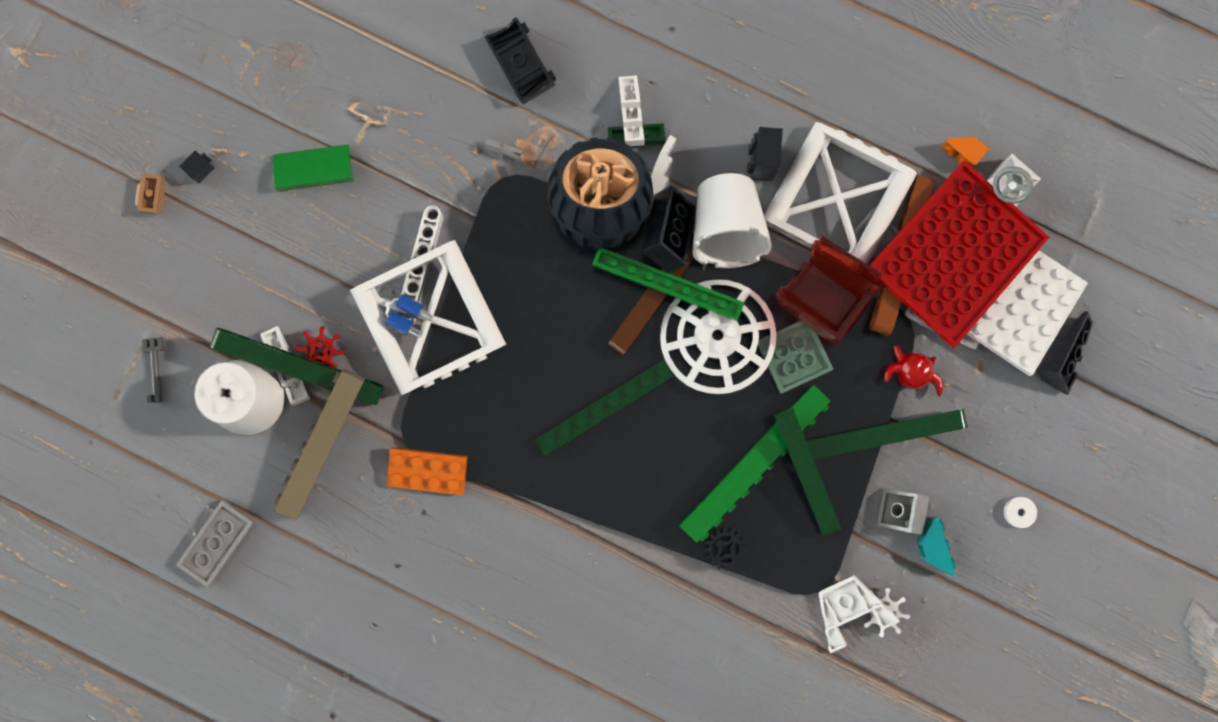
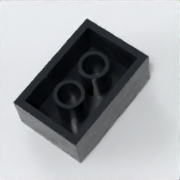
M759 127L757 133H754L751 144L748 147V155H751L750 162L747 164V174H750L752 180L773 181L780 169L782 128Z

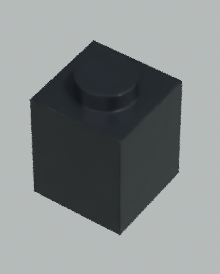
M196 150L179 166L197 183H200L215 168L210 163L212 160L204 152L200 154Z

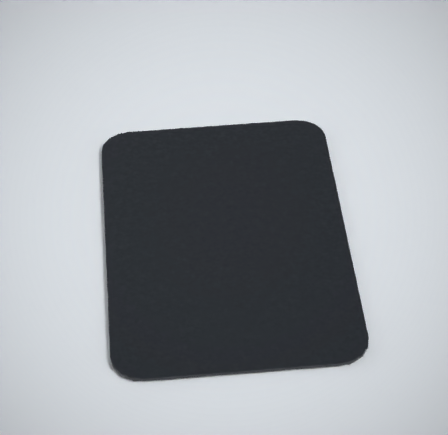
M516 174L501 178L489 187L481 201L462 253L506 345L486 354L487 359L476 363V360L468 363L470 367L460 372L458 369L451 371L452 376L442 380L439 377L434 380L435 384L425 389L423 386L412 390L403 411L401 432L404 443L411 450L468 456L466 477L710 564L712 558L706 559L705 556L709 552L704 551V548L709 546L705 543V540L710 541V536L703 542L699 540L696 543L679 524L776 423L774 414L789 409L810 386L815 385L831 401L828 403V410L814 418L816 422L813 426L802 431L806 441L889 424L901 384L897 373L892 374L888 382L884 379V373L888 365L898 362L893 347L899 346L903 355L912 353L915 335L911 321L901 309L898 311L893 331L889 336L870 330V323L877 298L760 257V261L743 267L715 268V264L708 263L703 265L694 258L680 278L695 284L716 279L729 280L750 288L768 306L775 322L776 332L809 317L834 370L782 394L779 393L768 367L751 385L728 394L700 392L687 386L674 376L545 456L535 439L665 359L660 341L661 325L667 309L675 298L669 295L666 296L624 356L608 346L609 341L648 287L592 266L598 249L590 246H581L574 239H569L561 231L550 211L548 182ZM647 218L643 227L629 241L626 240L613 248L611 246L603 247L656 269H662L642 252L649 218ZM693 233L691 235V244H693ZM452 279L439 317L478 330ZM710 285L711 290L735 299L742 292V290L728 285ZM749 295L744 305L752 312L756 322L768 321L762 307ZM681 300L676 306L686 311L692 304ZM698 307L691 314L701 319L709 314V312ZM741 311L737 321L739 326L751 324L747 315ZM671 313L667 324L666 344L677 341L681 317L674 313ZM686 321L684 326L683 339L693 337L696 326ZM435 325L418 371L419 377L482 348L478 339ZM770 329L758 330L759 340L771 335ZM716 330L712 334L713 339L717 341L721 340L724 336L720 330ZM753 332L741 334L740 344L750 350ZM696 344L686 346L685 348L689 356L696 362L702 352ZM757 346L755 354L763 359L761 352ZM680 349L668 351L674 365L687 377L693 367L684 359ZM737 351L728 356L729 368L738 364L745 356ZM708 357L703 367L721 370L720 360ZM750 360L742 369L731 374L733 385L739 384L751 377L760 366ZM700 371L693 381L707 387H725L723 376L707 375ZM881 446L814 459L842 529L824 537L789 451L783 457L779 455L775 460L776 465L770 471L765 470L763 472L762 480L757 485L752 484L748 488L750 491L744 499L739 498L735 502L737 506L729 514L726 512L721 517L723 521L716 528L713 526L708 531V533L716 535L715 529L722 532L723 527H725L727 532H729L732 528L734 529V535L739 532L741 534L739 539H745L742 546L747 547V550H742V553L746 557H740L742 564L736 562V568L733 569L730 565L728 571L783 591L800 595L820 592L831 584L840 570ZM730 536L719 537V539L721 540H727L728 538H730ZM736 543V545L734 546V552H735L736 554L738 553V544H737V543ZM713 544L712 548L714 555L717 552L716 544ZM724 544L721 546V548L723 549L721 553H728L730 551L728 549L729 544L727 546H725ZM728 557V558H723V559L720 560V561H722V562H728V561H731L732 559H731L730 557Z

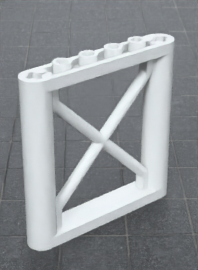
M816 122L764 214L766 225L848 269L863 274L917 173L912 168L898 162L895 157L886 156L875 147L870 148L864 145L861 140L848 137L841 130L836 131L822 123ZM831 143L891 173L887 180L841 193L827 147ZM821 154L834 195L790 208L818 155ZM887 188L857 243L844 200ZM836 202L851 247L846 254L786 223L789 216Z
M456 240L435 248L350 290L401 395L420 386H423L425 389L435 384V379L439 377L442 380L452 376L451 371L458 369L460 372L470 367L468 363L476 360V363L487 359L486 354L506 345ZM439 259L442 269L427 312L433 315V318H431V321H428L421 316L417 317L424 320L420 329L423 335H421V338H417L408 364L390 326L386 324L387 320L379 306L385 307L386 302L391 301L380 297L376 288ZM448 272H450L478 330L434 316ZM394 302L392 305H388L390 309L410 315L404 312L403 310L397 308L396 302ZM431 323L477 338L482 347L422 377H419L415 369Z

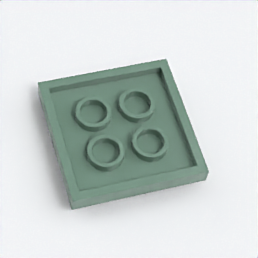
M809 317L776 332V346L768 369L780 394L834 370ZM771 335L758 340L757 346L764 360L769 350Z

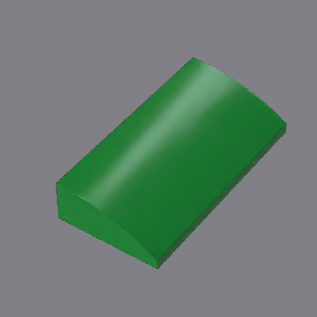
M349 145L274 154L273 176L275 189L278 192L354 182Z

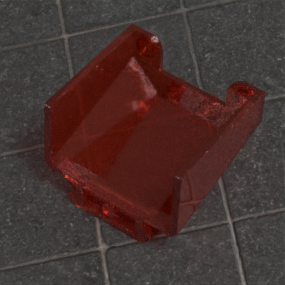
M822 236L819 241L815 240L811 245V258L808 262L805 261L801 265L798 276H794L785 287L781 286L778 289L776 301L778 305L836 347L840 340L848 335L870 305L872 297L881 285L882 273Z

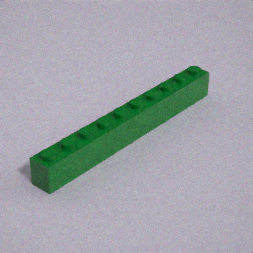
M815 385L810 386L790 407H793L802 431L813 426L816 422L814 418L818 414H824L829 408L828 403L831 401ZM777 422L679 524L696 543L699 540L703 542L710 534L708 531L713 526L716 528L723 521L721 517L726 512L729 514L737 506L735 502L739 498L744 499L750 492L748 488L752 484L757 485L762 480L763 472L765 470L770 471L776 465L775 460L779 455L783 457L788 452Z

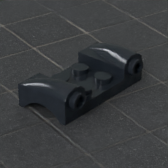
M515 17L506 27L486 35L485 39L518 99L524 105L554 87V81L557 79L552 70L547 71L528 38L527 33L530 30L525 22L521 23Z

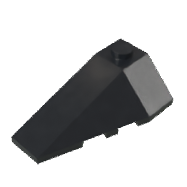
M1084 311L1051 345L1036 369L1042 381L1067 395L1078 374L1074 372L1076 364L1082 361V345L1087 344L1093 325L1089 311Z

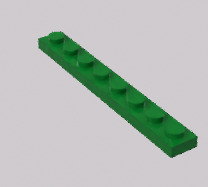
M604 248L598 249L592 264L596 268L734 321H738L745 303Z

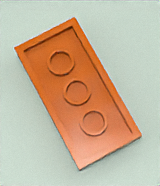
M391 447L389 451L387 487L464 495L468 456Z

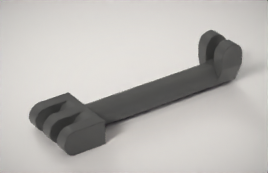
M158 337L157 342L155 338H150V346L148 339H143V352H150L153 395H147V402L160 403L162 400L158 351H165L164 338Z

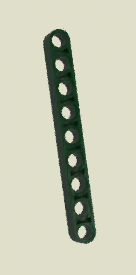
M216 328L210 344V348L330 390H333L335 386L333 379L336 373L342 372L340 369L222 328ZM365 378L356 399L377 405L384 386Z
M964 409L807 440L806 442L813 459H819L966 429L968 424Z

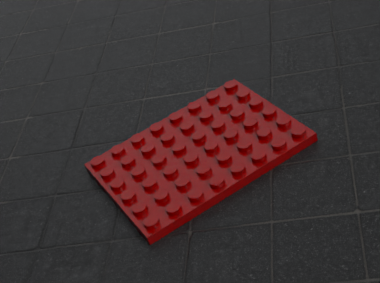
M963 161L872 261L866 270L954 348L1050 237L1016 206L1000 200L996 196L993 186L966 161Z

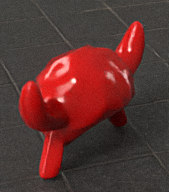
M894 346L893 349L898 362L888 365L884 373L885 381L888 382L891 375L897 373L902 386L920 390L928 383L934 385L937 395L941 396L943 382L940 376L934 372L933 368L937 357L933 356L929 359L926 355L919 353L903 355L900 347Z

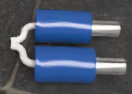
M404 294L400 298L393 299L391 302L387 301L385 304L387 308L386 316L388 317L386 324L405 335L410 332L421 338L423 332L413 327L414 322L394 311L389 315L390 308L388 305L398 301L396 304L397 308L415 318L421 316L428 321L432 320L433 315L422 310V304Z

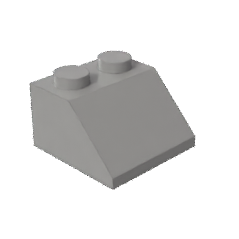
M884 488L877 526L923 535L929 497Z

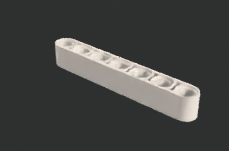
M434 205L428 206L424 210L411 260L420 256L419 252L422 248H427L428 252L436 248L443 222V214ZM432 212H437L438 217L436 219H429ZM427 230L433 231V235L430 238L424 237ZM431 262L422 266L423 271L421 274L416 275L414 270L406 274L401 295L404 294L418 303L421 302ZM413 284H417V291L414 293H410V286ZM396 311V313L415 324V317Z

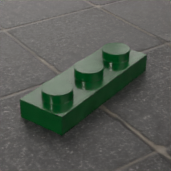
M664 123L643 125L644 145L665 143ZM623 126L607 127L608 138L615 139V141L622 144L625 143Z

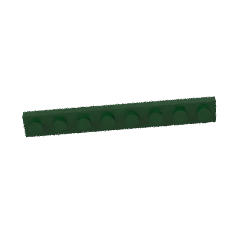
M664 359L538 437L535 441L543 454L547 456L674 377L675 374L670 370Z

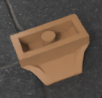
M142 173L141 182L137 184L135 198L138 212L160 213L163 208L166 189L163 176Z

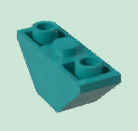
M930 517L924 527L923 535H920L917 540L921 558L924 562L945 574L953 576L955 575L954 569H956L954 559L950 558L948 551L950 550V544L943 534V531H945L942 520H939V517Z

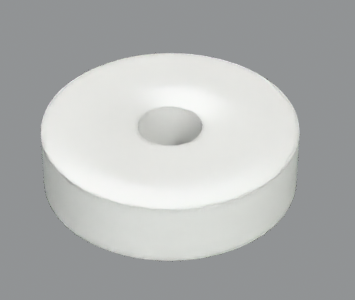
M1014 497L1005 504L1004 517L1010 525L1017 528H1026L1035 522L1037 508L1028 498ZM1019 509H1022L1023 514L1021 516L1018 515Z

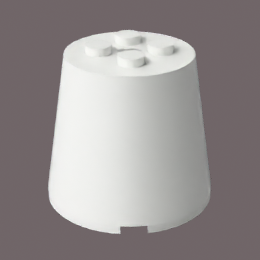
M735 173L720 174L703 181L697 191L692 248L694 258L703 265L708 263L715 264V268H738L760 261V256L763 254L768 255L772 246L754 181L745 175Z
M243 359L219 363L209 367L199 377L195 387V401L201 413L214 423L235 434L253 435L267 430L279 419L284 409L286 391L281 386L277 372ZM231 390V392L229 393L231 396L227 397V392Z

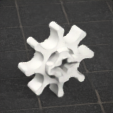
M887 587L885 589V597L878 599L882 602H889L890 604L885 605L892 612L896 611L898 618L909 619L910 614H903L898 609L899 604L905 602L906 598L901 597L899 601H892L889 597L891 589ZM871 611V620L865 622L864 627L868 628L870 624L876 623L881 628L879 636L884 637V629L879 624L874 612ZM897 624L892 625V627L895 628L897 634H900L901 629L897 626Z

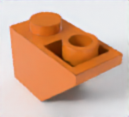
M976 137L948 138L941 145L944 152L949 156H953L958 161V164L966 161L972 168L989 151V148Z

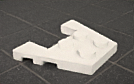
M855 575L819 592L830 653L847 645L838 626L873 611L882 629L888 628L900 621Z

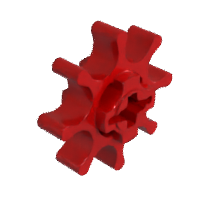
M325 326L319 328L320 333L318 337H312L309 331H304L303 336L308 339V345H297L295 350L306 352L307 358L327 363L331 367L337 368L338 365L334 363L333 355L345 354L344 349L338 350L334 347V341L340 338V334H336L331 339L325 337ZM324 345L327 346L326 348H324L323 353L321 352L317 355H314V353L317 352L318 348H321Z

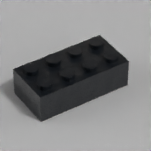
M672 185L656 193L654 196L642 249L646 256L668 274L686 266L696 213V206Z

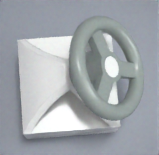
M1011 154L1003 160L986 180L993 186V190L1000 200L1017 207L1020 202H1023L1031 195L1033 187L1041 178L1015 155Z

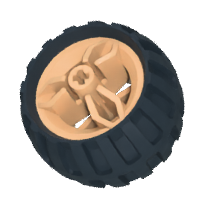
M596 137L573 144L569 150H565L559 157L549 178L548 203L554 221L569 239H574L579 245L584 247L590 246L595 249H603V247L611 246L613 248L626 240L629 241L643 227L652 207L653 183L644 160L638 152L635 153L632 150L631 146L626 143L617 142L612 138L598 139Z

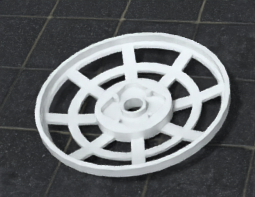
M717 279L698 283V285L711 289L710 285H728L742 290L737 300L745 302L749 295L753 297L762 307L768 321L757 323L752 312L745 305L742 311L747 315L751 324L739 326L737 321L708 311L709 314L699 319L691 314L698 306L692 304L685 311L676 306L681 300L675 298L667 309L661 325L660 341L665 361L680 381L697 391L708 394H728L742 390L755 382L764 373L773 357L776 346V328L773 316L760 296L740 283ZM671 313H674L681 317L677 341L666 344L667 324ZM686 321L696 326L693 337L683 339L684 326ZM770 329V346L767 356L763 360L755 354L759 340L758 330ZM716 330H720L724 334L723 338L719 341L714 340L712 337L713 332ZM753 332L750 350L740 344L741 334ZM696 344L702 352L696 362L689 356L685 348L686 346ZM680 349L684 359L693 367L687 377L674 365L668 351ZM735 351L745 356L742 361L729 368L728 356L732 355ZM708 357L719 359L721 370L705 368L703 365ZM750 360L760 366L751 377L739 384L733 385L731 374L742 369ZM700 371L707 375L723 376L725 387H707L693 381Z

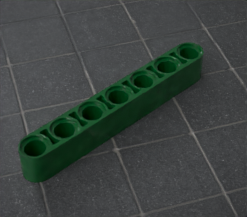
M793 407L774 414L823 537L842 530Z

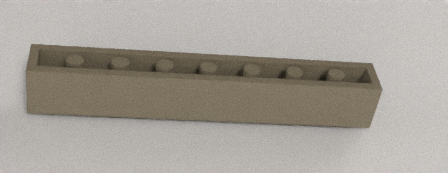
M343 369L341 373H336L333 379L335 386L333 390H328L324 398L327 403L324 408L320 407L316 415L319 419L316 425H311L307 435H310L308 442H303L299 450L302 455L299 460H294L291 466V470L294 471L291 477H286L282 487H285L283 494H278L274 502L277 505L275 512L297 520L365 381L364 377L347 369Z

